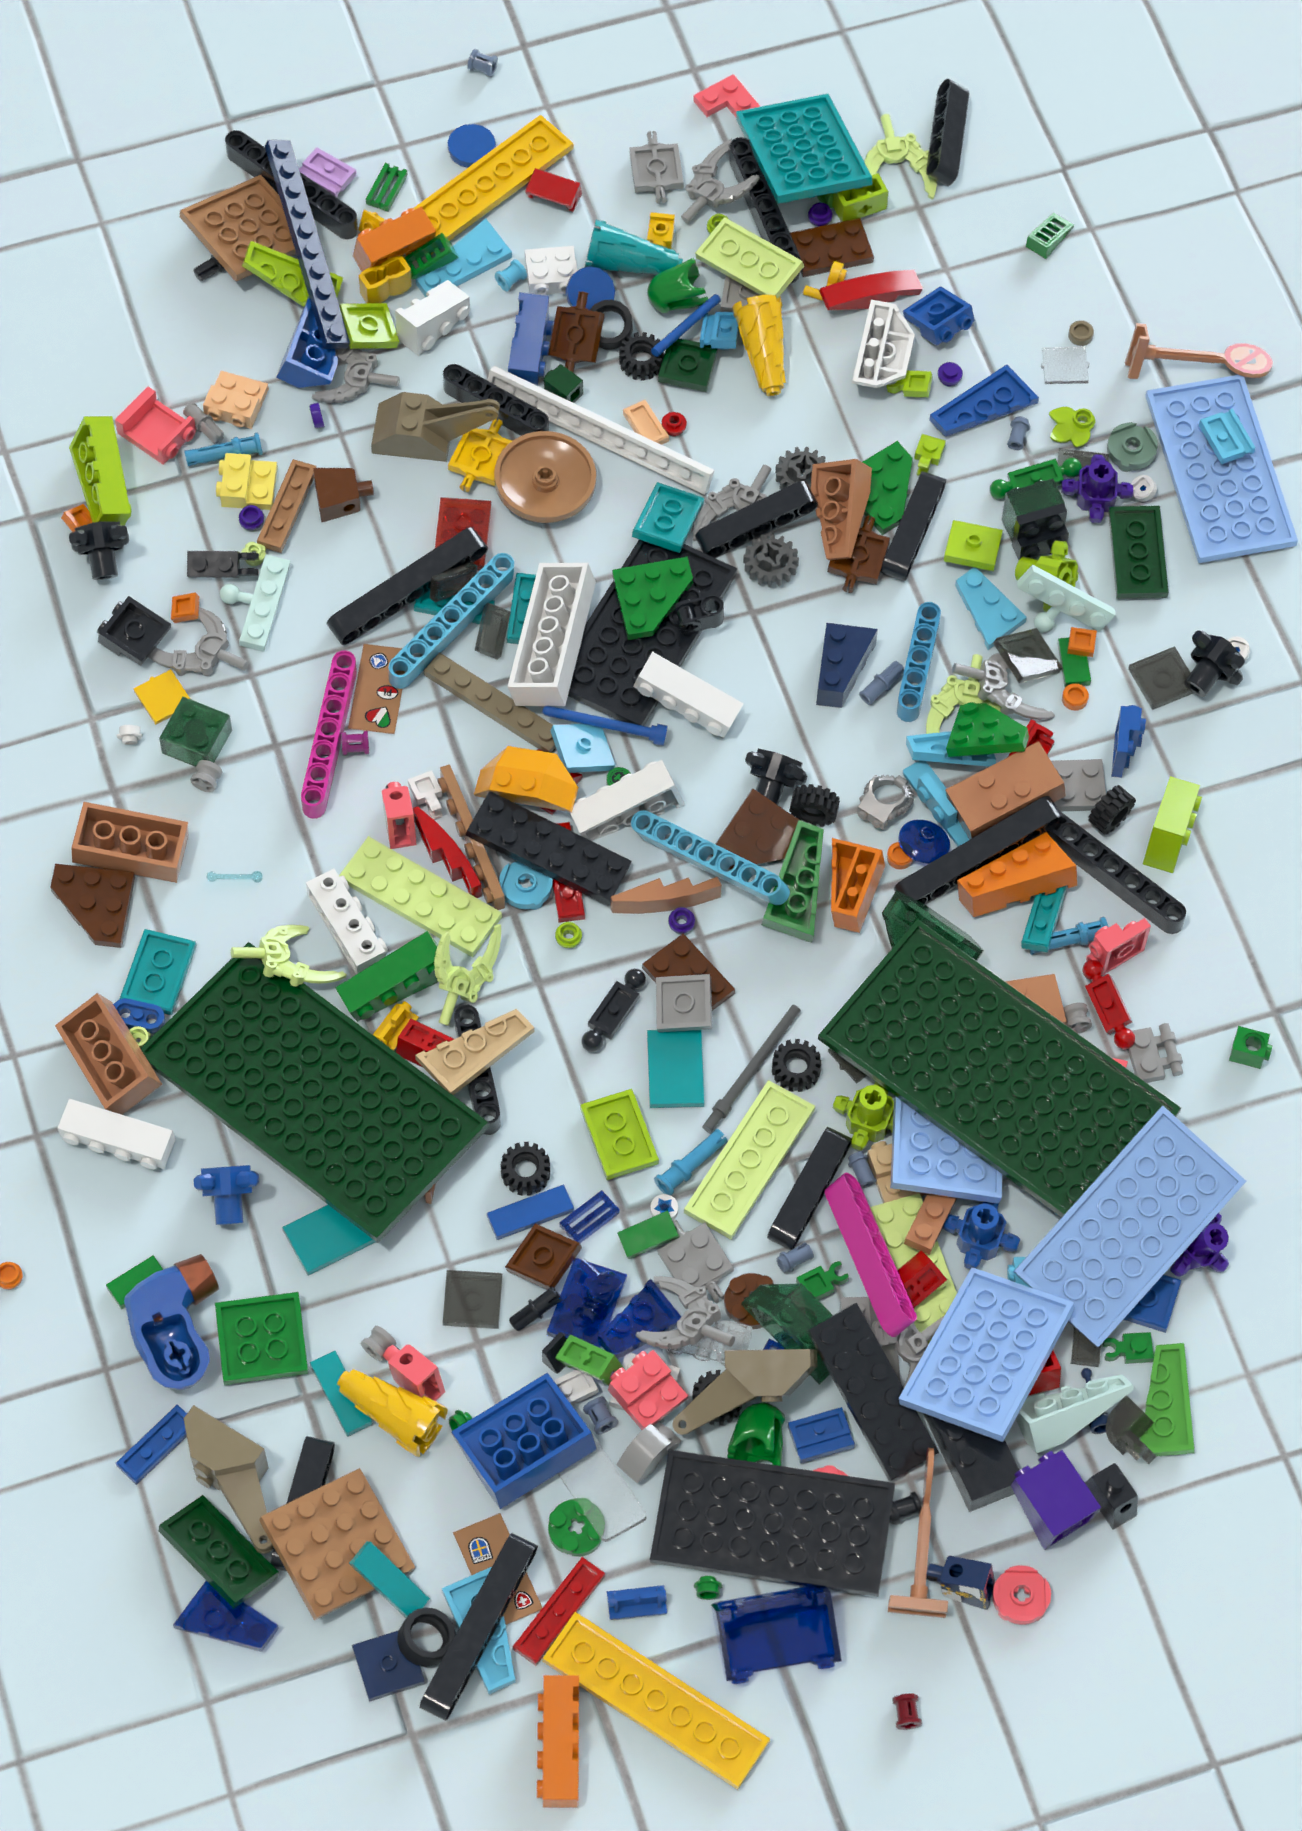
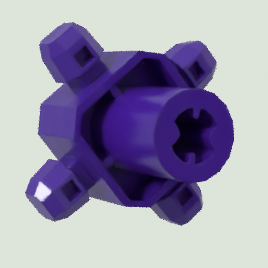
M1095 454L1091 458L1090 465H1086L1080 470L1078 481L1074 479L1062 480L1061 493L1071 496L1077 494L1076 505L1082 511L1089 512V520L1092 523H1101L1104 512H1108L1109 506H1115L1117 496L1120 499H1128L1133 496V485L1126 482L1118 484V472L1114 470L1108 461H1105L1103 455Z
M1218 1213L1171 1265L1170 1271L1175 1276L1180 1277L1189 1270L1207 1266L1219 1273L1226 1270L1229 1262L1219 1252L1227 1246L1229 1236L1227 1230L1220 1225L1222 1220L1221 1214Z

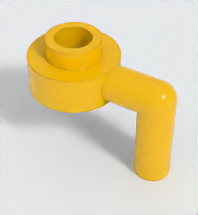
M833 262L826 286L845 280L847 270L843 269V263ZM805 285L803 295L823 301L819 289Z

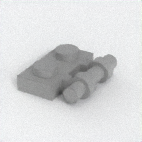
M1168 1023L1159 1026L1160 1036L1154 1037L1151 1027L1133 1030L1135 1043L1127 1050L1135 1075L1146 1083L1164 1080V1069L1171 1068L1173 1076L1183 1074L1181 1066L1183 1060L1181 1054L1177 1053L1175 1046L1176 1037L1174 1032H1171ZM1165 1047L1167 1057L1160 1058L1157 1048Z

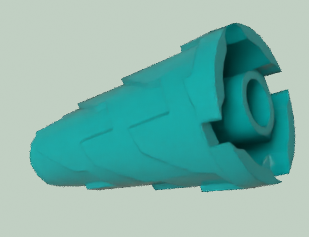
M596 220L595 226L600 227V229L593 228L585 267L590 266L608 271L657 275L681 264L683 259L678 258L679 253H676L675 250L651 243L620 228L606 224V221Z

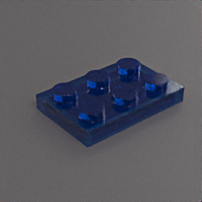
M575 1258L560 1295L562 1302L556 1305L547 1329V1336L554 1338L558 1333H563L566 1339H568L570 1335H573L602 1348L624 1289L627 1274Z

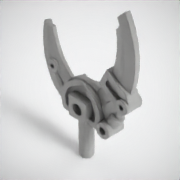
M732 139L716 147L702 163L692 167L694 178L691 180V183L686 185L685 189L691 199L697 198V200L681 216L684 222L689 223L706 204L716 208L719 205L729 204L748 193L760 177L758 175H752L737 185L725 188L722 182L712 178L715 177L718 169L717 162L729 151Z
M350 346L347 349H335L338 360L343 364L346 362L349 364L344 373L345 384L331 390L315 392V394H312V399L326 403L350 401L361 393L367 392L370 382L399 386L400 377L372 373L373 369L378 366L376 355L373 353L368 354L360 349H350Z
M763 465L751 487L741 484L737 478H732L729 484L723 487L720 492H710L708 494V502L701 509L695 520L693 541H697L695 538L697 531L709 525L715 516L719 518L727 513V508L734 506L736 511L767 497V495L760 493V490L772 469L768 465ZM771 532L764 535L766 539L770 537Z
M200 607L198 619L203 623L207 634L202 636L197 642L195 652L187 654L186 650H174V653H169L155 648L148 656L159 665L172 668L179 676L185 675L186 671L202 672L204 676H210L213 673L214 665L219 660L243 671L249 665L248 661L225 651L229 646L224 623L214 613Z
M1000 652L993 654L988 660H985L980 669L954 663L952 673L980 680L981 690L978 692V697L981 700L988 699L992 703H997L1002 707L1000 712L1003 714L1015 713L1022 717L1036 720H1046L1055 717L1052 711L1048 712L1043 708L1029 706L1021 702L1023 699L1014 692L1009 694L1005 690L1008 684L1006 669L1014 666H1028L1031 663L1030 658L1016 653Z
M654 1277L655 1284H659L660 1288L677 1294L681 1304L685 1309L688 1308L689 1310L685 1311L683 1316L677 1321V1329L666 1332L642 1330L640 1333H636V1337L639 1340L654 1347L676 1349L689 1344L696 1345L699 1340L706 1336L729 1347L733 1346L735 1336L711 1326L714 1322H718L721 1319L719 1306L709 1301L705 1287H694L685 1281L672 1277Z
M944 1316L922 1332L918 1331L914 1325L915 1322H913L896 1337L888 1335L881 1327L878 1319L870 1326L880 1346L889 1345V1342L895 1343V1349L903 1361L910 1363L909 1374L903 1388H905L928 1347L927 1341L933 1338Z

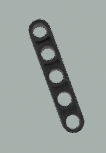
M949 78L941 83L937 91L926 174L945 186H950L958 176L969 100V90Z
M451 364L444 368L443 387L447 395L461 403L486 399L496 400L500 404L497 421L500 419L503 422L502 426L520 436L532 432L549 431V418L543 411L461 365Z
M924 471L921 472L885 556L881 573L904 581L907 580L946 485L945 478Z
M799 481L701 528L695 534V538L703 553L718 558L751 542L752 539H757L761 535L772 532L811 513L817 508L818 502L806 481Z
M464 1004L456 1009L454 1018L457 1038L461 1037L462 1033L471 1029L474 1031L481 1028L479 1013L474 1006ZM463 1019L472 1020L469 1024H464L461 1021ZM489 1067L467 1084L473 1111L481 1117L486 1115L494 1117L493 1120L488 1121L489 1128L483 1133L485 1135L494 1134L500 1128V1108L491 1067ZM480 1091H486L489 1093L487 1096L477 1095V1093Z
M826 1127L776 1216L767 1239L790 1250L795 1248L822 1200L825 1189L829 1187L851 1146V1137Z
M310 1436L305 1437L287 1503L326 1484L334 1454L335 1442ZM274 1548L271 1564L278 1570L287 1571Z

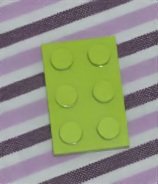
M632 1089L580 1104L581 1113L606 1180L659 1164V1158Z

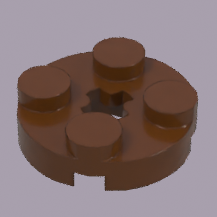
M747 1273L735 1277L729 1282L724 1296V1308L728 1317L737 1322L740 1327L745 1329L763 1328L770 1323V1320L779 1311L780 1294L769 1276ZM752 1295L760 1301L756 1302L755 1307H750L749 1302H744V1299Z

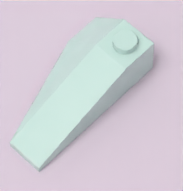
M1121 1374L1089 1381L1084 1388H1070L1069 1385L1061 1387L1060 1393L1045 1396V1393L1042 1392L1030 1395L1025 1400L1016 1417V1421L1026 1443L1036 1453L1048 1452L1055 1446L1063 1444L1132 1392L1134 1387Z

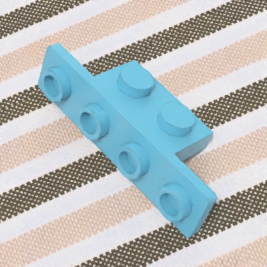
M919 760L903 769L904 777L916 791L919 799L926 804L935 820L942 825L957 847L969 841L970 839L956 818L957 810L946 797L945 789L947 788L928 763Z

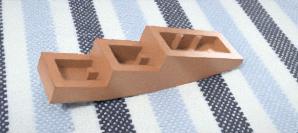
M689 877L667 886H663L661 879L658 878L611 896L610 909L612 913L644 914L672 911L680 907H692L721 898L722 885L718 877L694 886Z

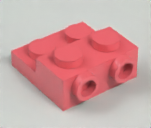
M1143 918L1137 923L1135 921L1130 922L1123 930L1117 923L1109 928L1107 926L1102 927L1095 933L1094 941L1089 944L1091 953L1086 956V960L1099 961L1104 968L1103 975L1145 950L1151 925Z
M654 1350L648 1354L645 1351L640 1352L631 1361L634 1365L626 1371L623 1367L615 1371L610 1377L612 1382H610L608 1387L611 1395L641 1430L649 1424L654 1426L688 1398L687 1393L670 1375V1368Z

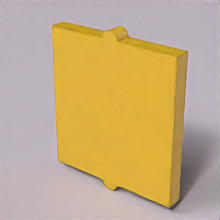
M171 669L155 678L150 677L149 681L133 688L155 725L170 717H177L178 713L193 706V702Z

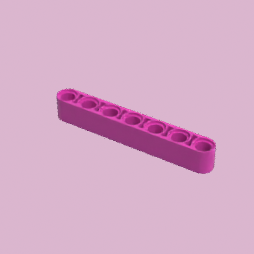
M347 650L337 652L332 659L302 787V810L307 817L312 819L321 817L326 811L342 742V732L345 729L356 681V658L353 653ZM336 688H344L340 691L335 690ZM338 710L339 712L331 713L330 711ZM328 732L334 733L333 735H324ZM321 755H328L326 758H320ZM318 777L324 778V779L321 780V781H315V780H314L315 778H318ZM312 800H317V801H319V802H317V803H315V804H310V803H308L309 801H312Z
M846 1172L825 1189V1196L881 1327L888 1335L896 1337L915 1322L917 1316L864 1192L856 1178Z

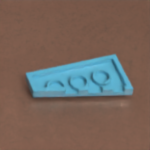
M485 218L453 246L459 258L416 278L415 282L423 295L428 297L426 293L447 280L457 287L511 259L512 251Z
M492 1567L442 1588V1593L458 1628H460ZM504 1615L476 1666L488 1694L515 1683Z

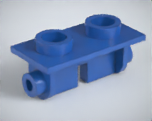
M664 1585L607 1591L610 1620L667 1614V1598Z

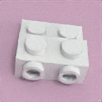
M574 246L525 250L529 293L538 295L565 294L569 278L577 271Z

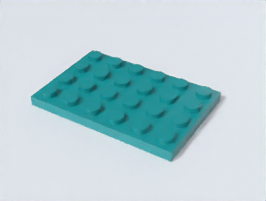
M829 93L736 111V120L745 138L749 140L755 159L778 204L872 185V176Z

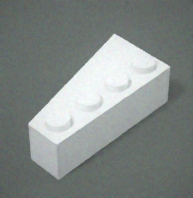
M661 759L658 762L648 763L642 770L634 774L623 776L620 781L611 786L601 787L595 794L587 798L576 800L570 814L581 836L593 841L618 831L621 824L631 826L632 817L639 811H649L658 816L665 813L664 808L675 804L676 808L684 806L685 803Z

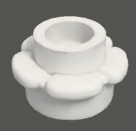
M136 725L120 726L117 738L122 739V744H137L138 740L142 739L140 727Z

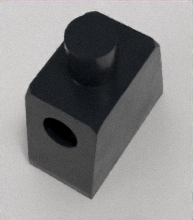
M1116 1463L1096 1473L1085 1482L1101 1506L1100 1512L1112 1530L1137 1516V1493Z

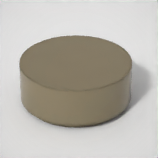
M1075 321L1069 328V340L1078 346L1088 345L1093 339L1094 329L1086 321Z

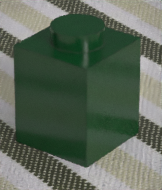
M559 364L554 370H550L545 375L544 389L575 403L583 395V380L562 364Z

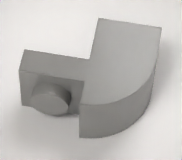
M661 1422L655 1426L649 1424L633 1439L616 1465L638 1483L651 1475L660 1460L668 1454L669 1450L677 1449L682 1440Z

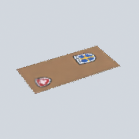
M501 1513L453 1532L471 1575L493 1566L510 1535ZM527 1572L504 1613L505 1625L542 1609V1605Z

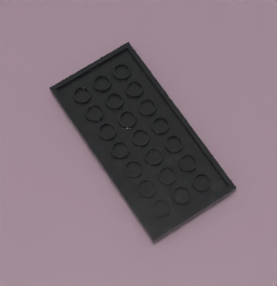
M640 539L621 567L625 568L688 557L693 584L688 591L683 593L679 602L709 595H716L722 599L738 571V568L686 544L683 545L680 553ZM613 581L585 625L568 696L620 721L644 726L659 701L642 695L633 686L651 653L654 652L680 667L702 630L692 634L680 633L678 629L680 624L678 616L672 610L669 616L665 617L661 622L659 629L653 636L628 640Z
M669 1450L651 1548L650 1563L879 1597L895 1483Z

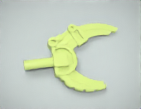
M882 115L880 118L885 139L878 140L876 145L872 147V150L868 151L864 160L870 174H877L883 162L887 164L902 163L906 159L910 162L909 166L916 173L920 172L928 198L933 200L937 180L926 174L929 151L921 149V145L916 141V136L913 133H908L905 137H895L890 115Z
M974 654L971 667L980 669L983 657ZM951 675L947 678L946 684L941 688V692L938 695L934 694L931 696V709L927 717L926 734L939 733L943 719H947L954 711L953 707L957 704L964 705L969 702L976 704L987 703L998 711L1002 707L988 699L981 700L978 697V692L981 690L978 679L969 677L968 680H960L956 676Z
M500 924L494 926V931L490 935V940L483 957L479 956L471 965L473 967L471 971L461 966H452L449 949L451 936L445 931L442 934L436 949L434 971L436 978H438L439 988L448 991L438 1023L449 1026L458 996L462 1000L474 1003L478 998L477 993L480 990V986L485 981L491 982L493 980L492 967L496 961L501 943Z
M277 926L270 929L265 937L261 938L259 948L232 947L230 952L231 958H261L265 966L263 970L265 976H284L291 979L290 984L292 986H298L304 982L331 983L342 980L347 976L343 971L310 970V966L300 962L294 964L289 961L290 951L288 944L285 942L293 937L307 934L309 931L308 926Z

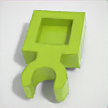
M907 370L904 379L895 381L896 383L886 385L887 391L889 393H898L903 390L904 397L929 398L933 378L932 372Z

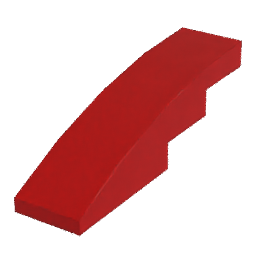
M900 270L844 280L822 287L819 292L827 310L869 309L871 300L895 302L898 296L919 295L923 287L915 270Z
M418 806L413 807L415 825L432 863L443 860L452 882L463 879L470 895L476 898L482 897L481 883L470 862L456 842Z

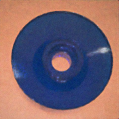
M917 819L909 821L902 826L898 835L899 845L903 852L913 860L921 863L930 864L948 853L950 849V840L947 833L939 825L928 820Z

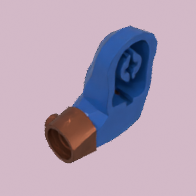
M202 1254L177 1262L172 1267L153 1273L138 1283L124 1299L135 1348L153 1379L166 1388L184 1390L193 1387L203 1377L210 1362L209 1350L194 1329L192 1318L188 1312L192 1304L196 1306L219 1290L215 1275Z

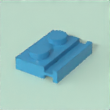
M715 312V315H708L707 313L703 317L700 348H704V345H711V348L722 350L736 349L739 327L733 312Z

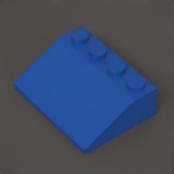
M548 1372L451 1431L454 1439L499 1509L507 1506L597 1449L592 1432Z

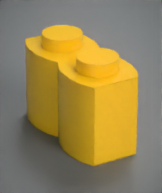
M403 256L389 258L381 266L369 267L359 274L360 294L366 303H382L389 296L402 294L412 286L411 268Z

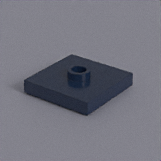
M399 1630L352 1645L369 1702L425 1684L420 1666L408 1661L399 1649L397 1642Z

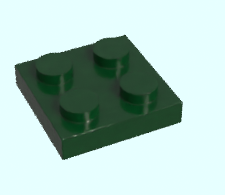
M681 338L677 339L665 350L658 382L707 392L718 348H711V345H704V348H700V342Z

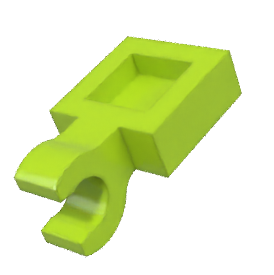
M925 434L921 435L914 459L919 460V468L916 475L920 476L922 471L928 473L931 464L939 465L946 440Z

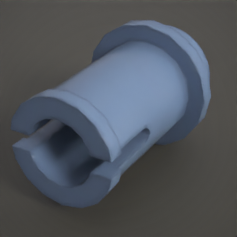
M1017 416L1011 421L1010 426L1012 430L1007 442L1008 447L1013 450L1023 449L1026 432L1030 430L1029 420L1025 417Z
M863 1151L850 1155L848 1157V1166L852 1167L861 1188H867L876 1183L877 1180L867 1162L869 1157L864 1155Z
M804 1242L787 1253L781 1252L776 1261L782 1272H792L794 1267L812 1259L814 1254L811 1247Z

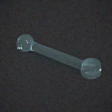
M210 871L207 873L206 878L210 882L216 879H252L254 882L259 883L262 881V873L255 871L252 874H216Z

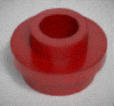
M670 412L662 418V427L670 436H678L686 429L687 421L681 413Z

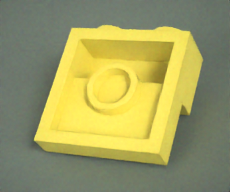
M226 453L225 460L219 461V475H223L222 482L217 481L216 497H220L221 507L244 508L248 505H254L262 510H270L274 499L277 462L251 460V455Z

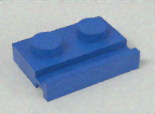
M842 1407L788 1422L787 1427L800 1464L853 1449L855 1446Z

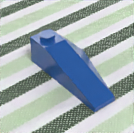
M309 296L276 378L298 388L330 384L338 365V356H336L335 349H324Z

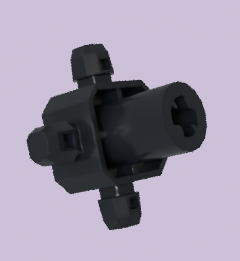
M94 522L75 528V531L69 534V542L73 551L78 552L79 555H89L92 579L103 580L118 576L114 551L123 549L124 545L129 543V534L127 527L120 525V522Z
M1197 630L1192 636V641L1196 647L1191 652V658L1197 665L1184 681L1185 686L1194 694L1205 697L1217 679L1227 681L1233 685L1240 684L1243 680V675L1239 669L1245 663L1244 657L1225 638L1209 635L1204 631Z
M758 748L757 752H748L745 758V762L751 768L750 774L759 777L756 791L777 805L784 786L795 788L796 784L804 785L808 776L802 769L803 763L788 756Z

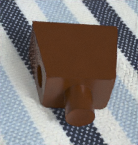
M313 468L321 522H327L359 512L361 510L359 497L374 495L372 480L357 482L355 469Z

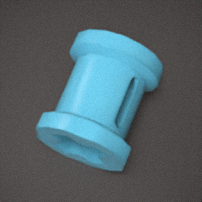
M514 259L510 262V266L503 271H497L494 277L504 291H509L511 286L517 281L527 278V272L524 266Z

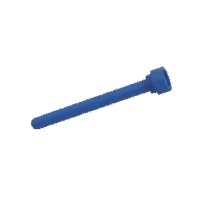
M545 706L542 710L543 714L548 717L648 737L650 741H653V744L664 746L667 725L657 723V726L647 727L551 706Z

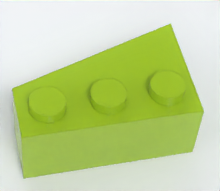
M1169 777L1153 825L1143 865L1169 873L1174 872L1182 845L1187 846L1191 831L1187 830V828L1192 829L1197 814L1193 813V811L1198 812L1202 800V797L1198 796L1200 785Z

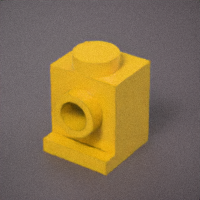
M650 212L647 240L672 249L675 215Z

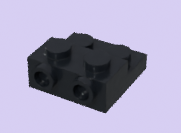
M1064 503L1015 517L1012 547L1018 560L1022 557L1035 559L1043 554H1052L1050 552L1054 541L1068 542L1069 533L1065 526L1067 509Z
M128 596L124 602L119 601L116 604L110 620H104L97 630L98 642L118 656L122 653L141 666L171 629V623Z

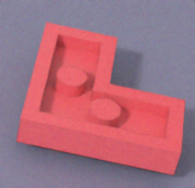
M734 74L694 95L693 99L706 117L725 107L735 117L736 111L761 107Z

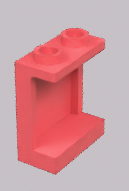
M147 387L115 419L117 434L163 465L169 459L174 458L179 448L185 442L191 441L196 433L194 418L189 416L187 419H184L159 402L156 397V391L150 387Z

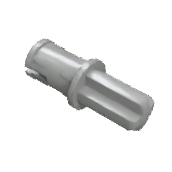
M189 403L184 408L183 414L194 418L195 428L198 432H203L215 444L223 440L224 432L213 422V418L205 414L196 403Z

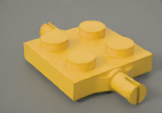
M497 419L492 420L488 430L475 428L462 435L448 463V470L464 476L459 486L462 491L465 489V492H469L474 481H481L495 486L494 472L497 459L503 449L512 442V440L503 438L498 434L503 425L500 419L498 421Z

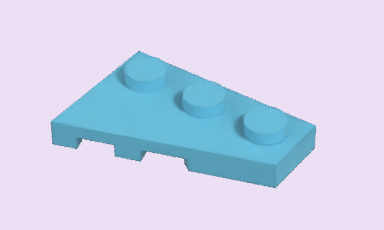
M951 731L906 737V746L912 760L987 767L996 764L994 754L948 757L946 747Z

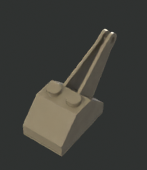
M401 392L378 404L371 443L372 454L447 462L450 441L497 419L500 404L493 399L441 404L427 394Z
M725 1350L726 1369L674 1418L672 1424L674 1431L682 1435L689 1434L693 1430L761 1396L762 1402H782V1396H790L817 1368V1350ZM683 1420L687 1424L684 1429L680 1426V1423Z
M193 1405L184 1417V1424L193 1469L197 1476L196 1480L207 1488L213 1486L221 1490L255 1549L261 1554L271 1552L274 1547L259 1521L261 1516L267 1514L259 1483L269 1469L265 1449ZM262 1540H267L264 1544L260 1543Z

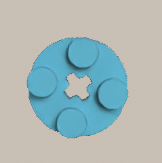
M517 861L512 864L508 863L502 869L499 884L504 893L506 903L519 909L536 910L542 907L543 903L550 897L553 880ZM530 879L532 886L524 888L519 882Z

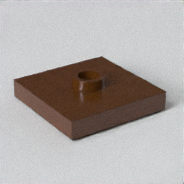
M535 1223L505 1268L507 1272L548 1290L551 1286L556 1287L582 1247L579 1242Z

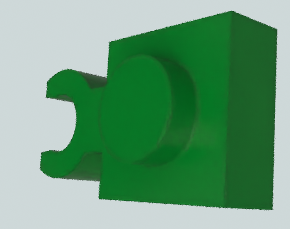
M841 1261L831 1264L826 1272L819 1266L796 1277V1283L809 1305L834 1293L833 1284L843 1285L848 1281V1273L843 1276L835 1274V1271L842 1267Z
M1151 1332L1125 1333L1122 1335V1341H1118L1115 1338H1106L1103 1341V1347L1110 1346L1115 1350L1113 1353L1105 1354V1361H1115L1120 1356H1124L1125 1364L1150 1363L1154 1360Z

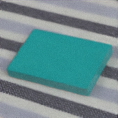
M657 482L632 531V537L680 553L704 504L705 498Z
M144 929L119 999L127 998L159 1006L164 1014L172 1015L197 946L196 941Z
M647 1030L650 1108L704 1107L701 1030L671 1032Z
M329 1205L282 1227L307 1276L376 1242Z

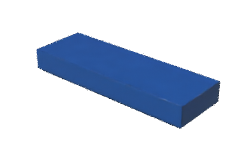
M563 1184L487 1212V1218L496 1240L532 1228L535 1223L540 1225L574 1212V1206Z
M177 1404L116 1462V1466L137 1485L187 1437L184 1417L187 1413Z

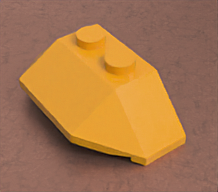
M507 746L480 770L474 795L486 798L488 792L491 791L513 803L572 812L579 787L557 754Z

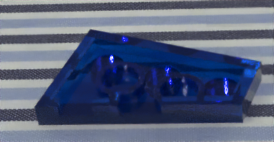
M650 1278L640 1293L635 1295L630 1300L629 1305L621 1313H618L599 1334L597 1341L605 1351L614 1354L619 1359L647 1344L636 1337L637 1332L640 1333L642 1330L649 1332L671 1331L677 1327V1321L681 1318V1315Z
M207 1581L204 1582L173 1624V1627L178 1630L260 1652L264 1650L279 1629L276 1623L244 1602L234 1609Z

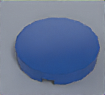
M466 124L456 128L450 134L447 141L451 159L458 165L467 168L496 147L495 137L492 132L484 126L477 124Z
M590 266L581 268L571 275L565 292L570 306H576L578 291L589 293L586 308L589 310L594 304L602 300H614L615 287L610 276L600 268Z

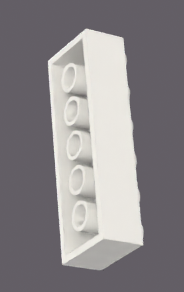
M539 563L507 686L516 706L566 705L596 584L589 563Z

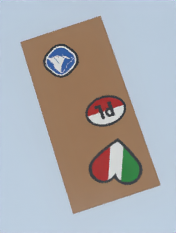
M363 644L348 729L395 734L402 689L395 688L390 684L388 667L390 661L403 648ZM399 670L394 673L397 675H403L406 672Z

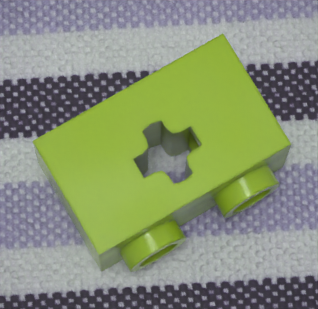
M879 173L871 175L872 185L833 193L832 206L841 222L862 218L887 209L889 191Z

